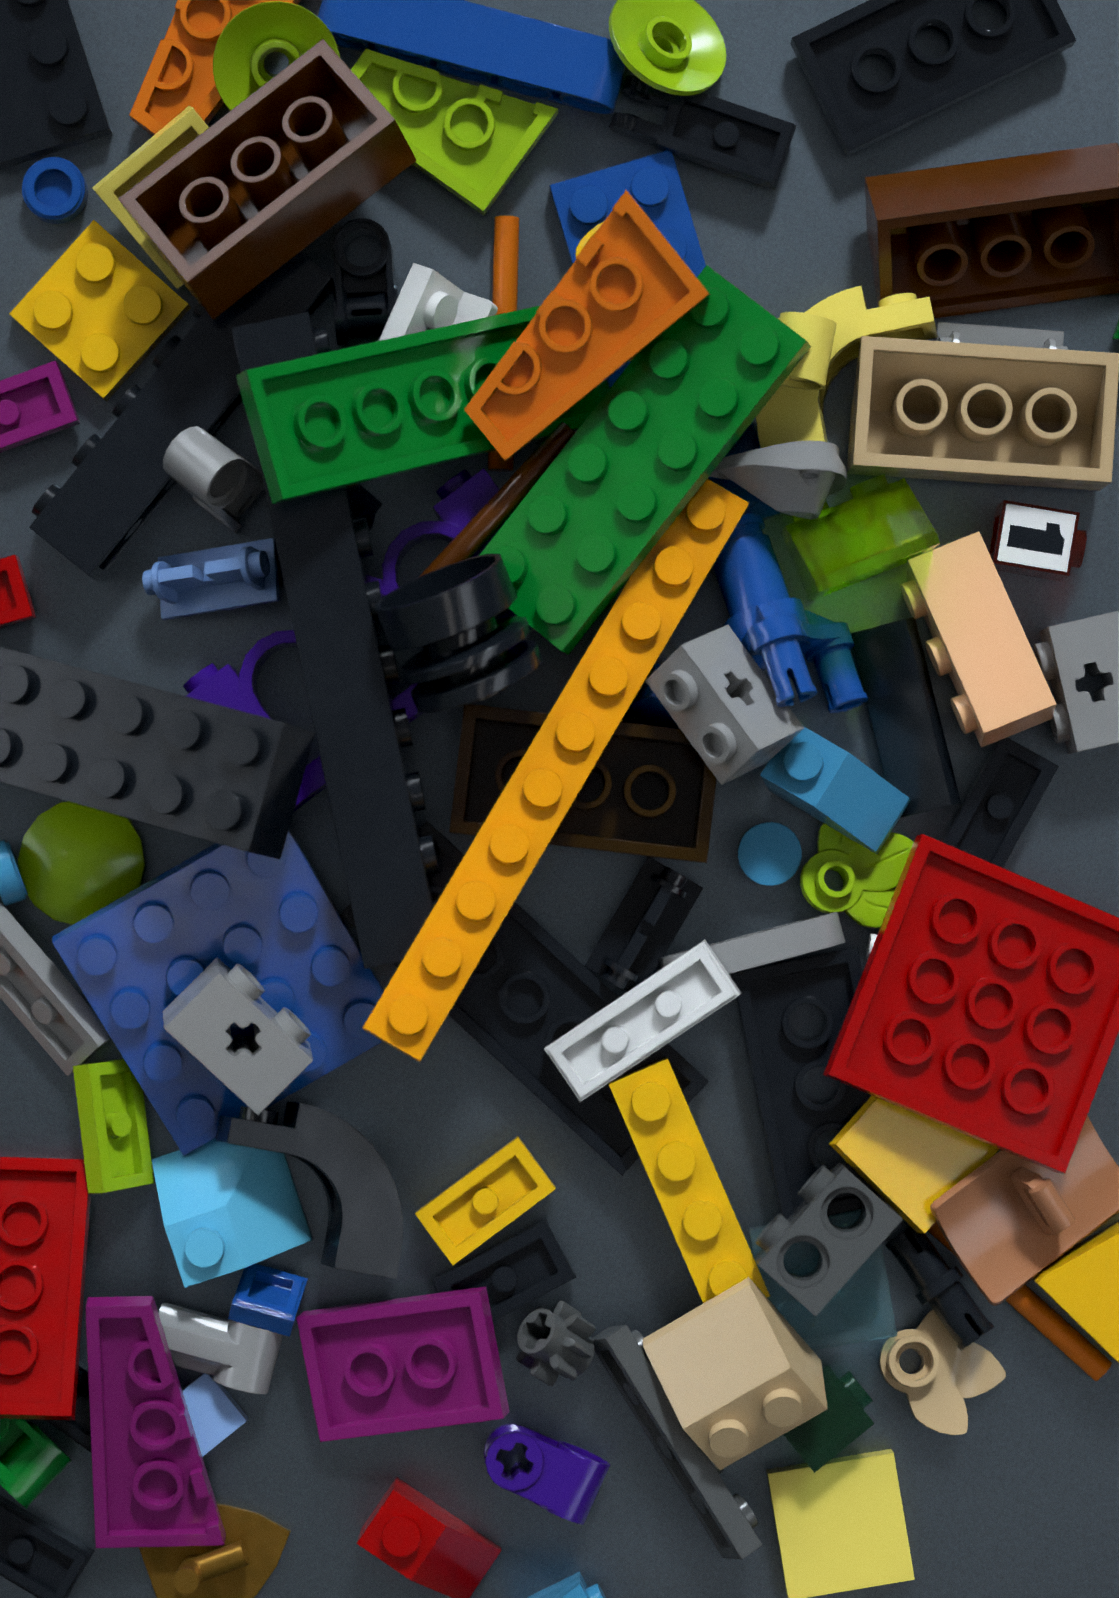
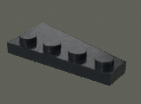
M0 0V170L113 134L70 1Z

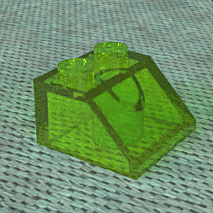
M885 474L876 476L849 488L853 497L851 500L829 508L826 500L819 517L810 520L792 516L794 523L786 525L781 534L809 602L908 563L909 559L931 551L940 544L933 525L905 478L888 484Z

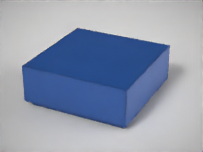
M253 1264L244 1268L231 1304L228 1319L290 1337L308 1278L259 1264Z

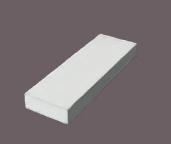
M703 940L547 1045L544 1050L581 1102L738 997L741 992L706 940Z

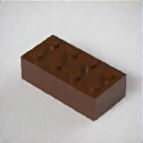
M322 39L118 199L147 241L214 320L417 160L396 120Z

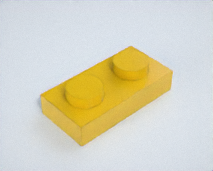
M517 1136L417 1210L415 1215L450 1263L455 1265L556 1190V1186L519 1136Z

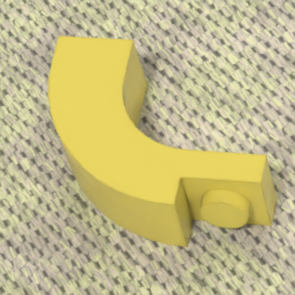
M860 285L831 295L807 310L805 313L822 316L837 323L825 389L805 390L781 385L756 416L760 448L793 441L828 442L824 424L825 397L830 384L838 372L846 364L858 357L861 336L915 340L937 338L930 296L917 299L914 293L895 294L881 299L879 307L867 309L862 286Z

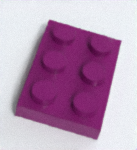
M486 1286L303 1311L296 1317L320 1442L504 1419L510 1412Z

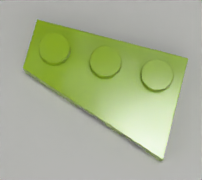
M365 49L351 69L396 120L417 160L412 165L483 216L488 212L558 115V108L539 102L533 104L504 95L503 91L481 84L478 87L440 75L439 71Z

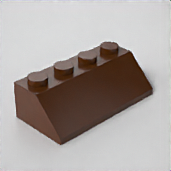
M1118 143L865 177L867 235L878 307L879 301L885 297L900 293H914L917 299L930 296L934 318L1119 293Z

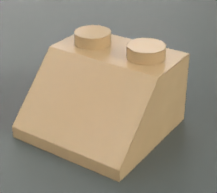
M750 1277L643 1338V1348L683 1430L719 1470L828 1409L821 1359Z

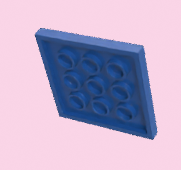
M290 830L287 833L281 859L215 843L52 936L54 947L183 1156L216 1138L220 1115L239 1118L240 1107H248L164 1029L163 1011L217 957L230 969L237 963L246 968L265 989V992L260 997L277 1013L283 1007H286L311 1032V1035L306 1040L310 1043L313 1061L266 1108L383 1042L364 1031L363 1026L385 990L372 968L364 969L362 954L358 944ZM235 1023L230 1026L232 1039L239 1034L245 1035L250 1040L254 1037L253 1023L244 1029Z

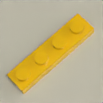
M663 1058L608 1083L702 1302H707L748 1277L766 1297H770L668 1058Z

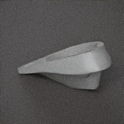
M808 440L776 444L724 457L710 475V477L732 480L778 512L810 520L819 517L827 496L842 490L846 486L847 481L846 467L839 457V448L834 443Z

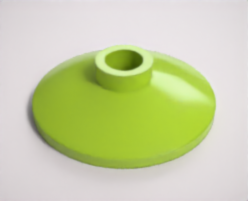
M617 0L609 16L611 42L624 65L641 81L665 93L689 96L708 90L719 79L726 64L725 42L715 21L696 1Z
M283 1L262 2L238 13L222 30L213 54L214 81L225 105L231 111L277 75L268 72L264 67L266 56L272 52L283 53L288 58L289 66L324 39L340 57L338 46L329 28L318 16L308 9Z

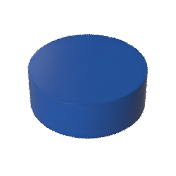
M47 157L34 163L26 172L22 182V195L26 205L37 218L51 224H63L75 219L83 211L88 199V186L84 176L72 162L60 157Z

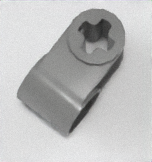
M198 426L189 427L180 432L166 450L163 468L167 475L193 496L191 499L236 534L242 527L239 521L241 516L262 490L265 491L261 471L236 451L229 449Z

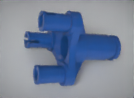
M758 513L744 514L713 565L730 616L723 626L729 625L761 670H767L778 707L794 705L792 699L794 692L789 678L793 680L800 703L811 699L818 693L816 686L812 683L805 659L807 662L815 664L828 702L829 713H841L861 706L863 702L868 701V697L863 690L850 652L854 647V642L848 624L845 622L836 623L805 610L801 599L790 598L770 537L762 532V529L765 528L762 515Z

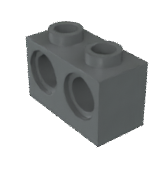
M840 1162L832 1171L824 1165L821 1166L799 1190L798 1195L805 1201L787 1220L781 1213L778 1214L755 1240V1243L761 1248L754 1256L756 1263L815 1317L903 1220ZM842 1193H851L858 1196L862 1205L858 1220L847 1227H838L831 1224L827 1216L830 1201ZM797 1242H809L815 1245L819 1252V1259L815 1268L803 1275L792 1274L784 1267V1255L787 1249Z

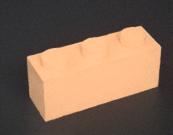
M980 531L909 559L906 575L908 581L900 584L901 591L912 617L918 619L924 616L933 638L925 641L935 671L939 677L949 673L958 696L951 698L950 701L963 733L967 734L974 731L982 748L1051 720L1056 702Z

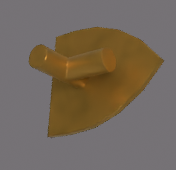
M217 1504L226 1532L225 1545L139 1547L157 1598H254L277 1567L291 1530L257 1512L226 1504Z

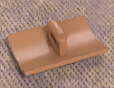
M1087 1115L1066 1173H1056L1001 1150L937 1198L931 1204L930 1210L947 1243L967 1274L988 1302L993 1306H997L1119 1212V1166L1104 1146Z

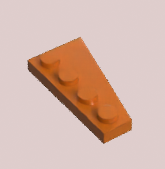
M177 0L175 5L176 11L164 39L160 40L129 114L132 121L154 136L184 109L191 106L208 125L224 104L216 88L213 75V54L222 30L234 16L255 4L283 1L298 5L301 0Z
M627 190L614 205L612 212L595 235L583 247L575 262L555 289L549 293L538 308L536 315L516 342H513L464 409L505 461L509 460L710 295Z

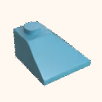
M214 1138L184 1156L180 1150L151 1159L165 1231L184 1288L246 1268L313 1240L284 1153L219 1142Z

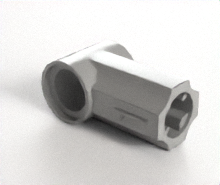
M165 1302L161 1305L159 1317L174 1365L213 1375V1381L232 1389L254 1394L268 1393L283 1335Z

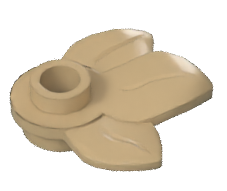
M931 1310L916 1329L898 1331L885 1341L879 1355V1367L883 1378L892 1388L906 1393L915 1419L924 1426L939 1433L962 1435L968 1429V1414L964 1399L972 1398L991 1390L1005 1379L1006 1371L991 1352L977 1343L973 1342L960 1351L955 1339L934 1310ZM907 1349L915 1350L921 1358L920 1368L913 1374L904 1372L899 1363L901 1354Z

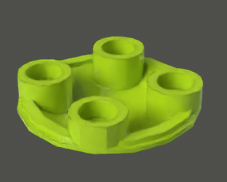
M67 801L58 803L38 815L23 836L18 856V866L28 896L34 906L55 921L73 925L140 887L145 860L142 841L129 818Z

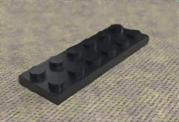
M426 821L419 828L420 837L429 835L433 837L440 873L428 875L433 901L439 900L465 855L432 824ZM515 902L454 1004L449 1016L616 1171L623 1175L640 1156L609 1084L580 1102L544 1050L547 1045L619 997ZM350 903L340 915L356 929ZM396 962L393 964L398 968L401 962ZM669 1043L619 1076L622 1077L667 1057L687 1104L709 1082Z

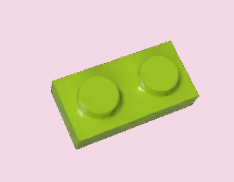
M124 1058L73 1066L88 1194L107 1193L154 1184L143 1089Z

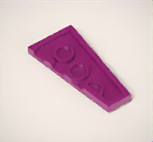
M88 1297L85 1309L96 1548L225 1545L226 1532L154 1297Z

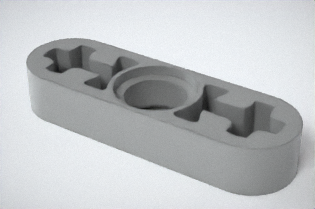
M833 912L709 944V946L728 974L833 947L845 943V938L838 912ZM688 950L658 958L661 969Z

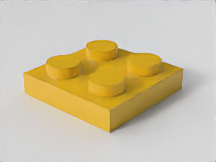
M93 220L9 315L107 402L191 307L101 225Z

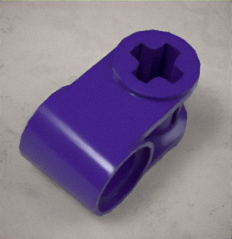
M515 1423L504 1424L494 1429L487 1437L483 1449L487 1473L495 1484L533 1501L552 1514L581 1525L585 1524L611 1466L610 1463L585 1449L564 1441L554 1440L524 1425ZM516 1442L521 1443L528 1462L526 1464L515 1462L510 1471L505 1470L502 1457L498 1453L499 1450L511 1451Z

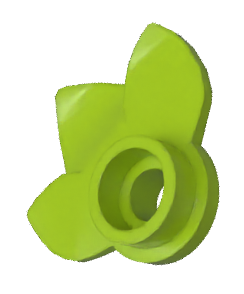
M823 823L818 831V853L805 863L801 871L800 887L806 901L820 912L827 914L845 912L863 927L880 928L895 892L893 888L898 884L914 841L901 834L891 832L879 853L875 854ZM827 870H833L840 874L843 880L841 891H833L827 887L824 880Z

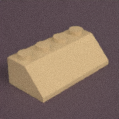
M861 336L851 406L847 474L1100 491L1112 482L1119 353Z

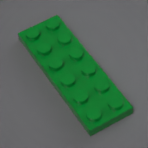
M708 265L705 266L697 278L710 295L633 358L480 554L501 555L518 597L508 608L517 616L526 617L528 624L567 655L574 649L811 348L810 344L803 337Z
M540 306L248 369L236 375L272 504L495 451L494 446L464 409L513 342H516L536 315V311ZM607 379L532 441L547 438L561 422L567 424L573 431H577L608 392Z

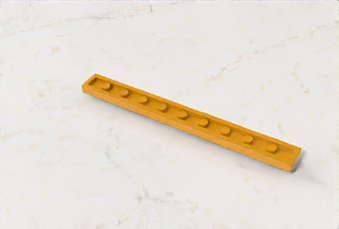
M707 479L630 576L363 1026L364 1031L415 1061L421 1062L747 510L749 502Z

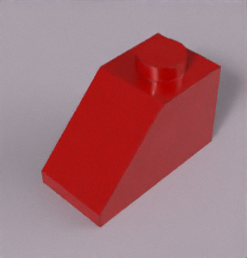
M398 1477L395 1478L361 1528L357 1540L359 1546L410 1581L451 1598H470L502 1551V1548Z

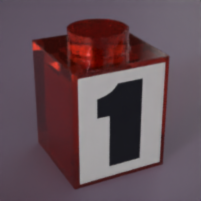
M1003 500L995 508L988 550L996 570L1054 581H1062L1069 577L1071 567H1081L1085 553L1087 531L1077 529L1080 513Z

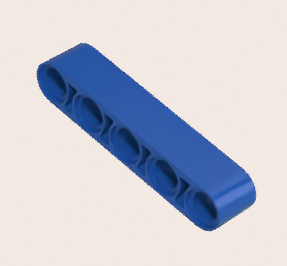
M322 0L318 17L331 31L337 46L359 52H364L365 49L372 50L450 76L597 114H612L614 112L626 68L617 55L611 39L465 0Z

